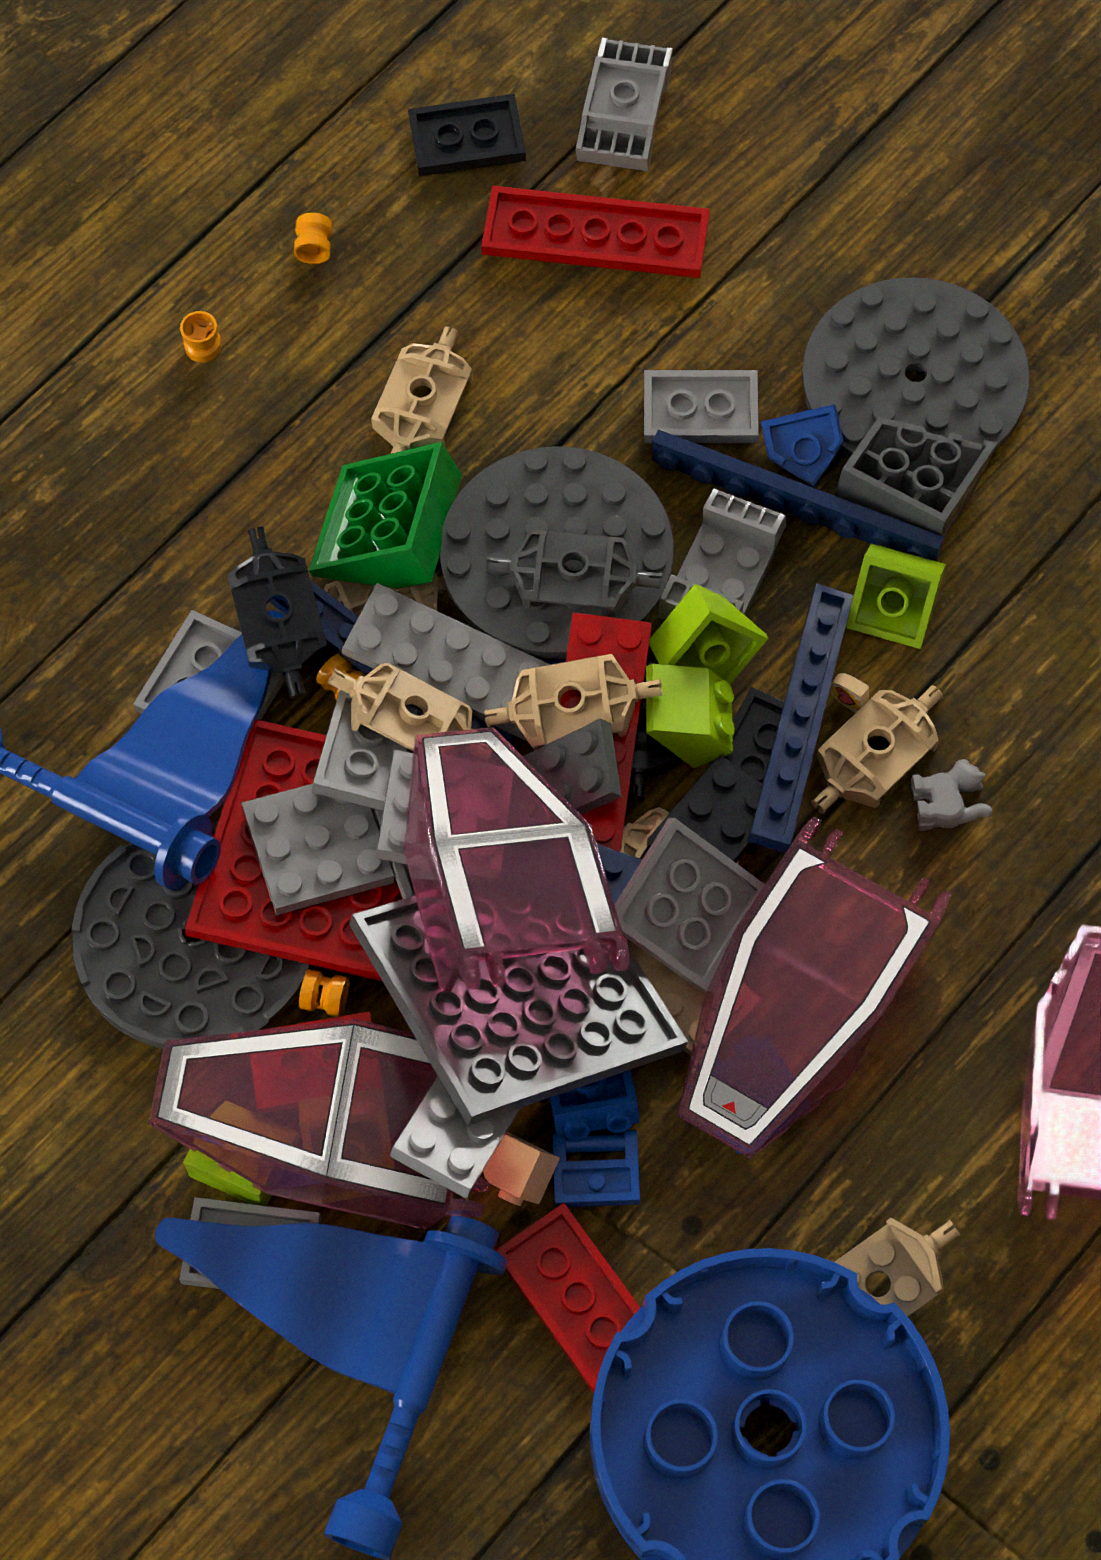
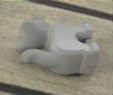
M962 759L956 761L954 767L948 773L941 772L930 777L912 775L911 791L913 800L927 799L930 804H927L925 801H917L918 813L916 815L919 831L931 830L934 827L954 828L959 824L973 821L979 817L991 816V806L979 803L966 808L960 792L970 793L983 790L984 787L981 781L985 778L986 774L980 772L979 768L970 764L968 760Z

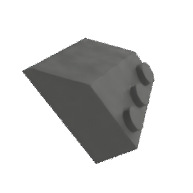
M878 417L842 468L836 496L945 537L973 495L997 446V442L984 440L983 444L962 440L963 435L949 432L948 437L927 433L922 426Z

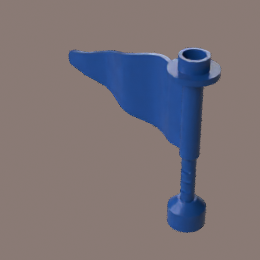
M278 611L267 612L271 617L274 618H282L285 616L284 614ZM241 634L212 665L161 692L147 706L130 730L110 749L91 760L76 779L70 776L61 777L6 750L1 727L0 774L51 798L54 805L156 855L154 874L157 883L169 890H177L189 881L194 884H200L215 869L221 851L220 842L212 837V824L208 817L226 800L234 784L249 733L263 706L272 671L248 666V656Z
M457 1215L451 1216L446 1232L428 1231L424 1242L318 1223L241 1226L179 1218L163 1219L155 1231L156 1243L192 1266L240 1306L304 1354L334 1372L394 1394V1409L365 1488L358 1489L336 1500L323 1534L330 1540L350 1549L380 1559L390 1560L403 1524L389 1497L418 1418L427 1409L476 1272L502 1275L506 1269L507 1259L494 1250L499 1232L482 1222Z

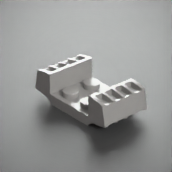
M602 38L582 112L581 126L576 144L577 161L645 172L649 171L653 155L655 125L663 92L667 93L671 75L673 48L655 47V45L648 46Z
M714 488L703 507V523L677 576L670 575L661 595L658 618L666 620L694 584L725 597L746 616L786 527V515Z

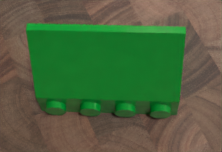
M443 442L342 465L309 568V573L312 577L374 586L378 583L395 589L432 582L442 548L443 524L456 498L462 477L460 470Z

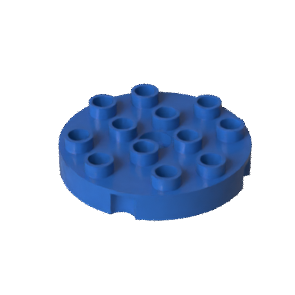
M763 1248L727 1252L696 1262L661 1282L645 1296L643 1306L627 1322L623 1330L616 1332L601 1365L591 1407L590 1448L597 1485L613 1523L625 1542L640 1560H899L931 1516L945 1479L949 1457L950 1424L943 1383L936 1363L924 1339L911 1320L895 1302L886 1305L880 1304L872 1296L861 1290L857 1284V1273L830 1260L793 1250ZM763 1403L782 1410L789 1417L791 1423H795L796 1431H793L790 1443L785 1449L777 1452L776 1457H769L767 1454L755 1450L749 1444L746 1437H742L740 1429L745 1426L748 1415Z

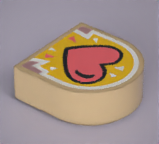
M841 673L831 682L829 690L836 701L856 713L869 701V685L857 678Z

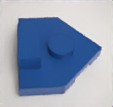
M835 404L760 421L768 459L813 488L817 486L844 444Z

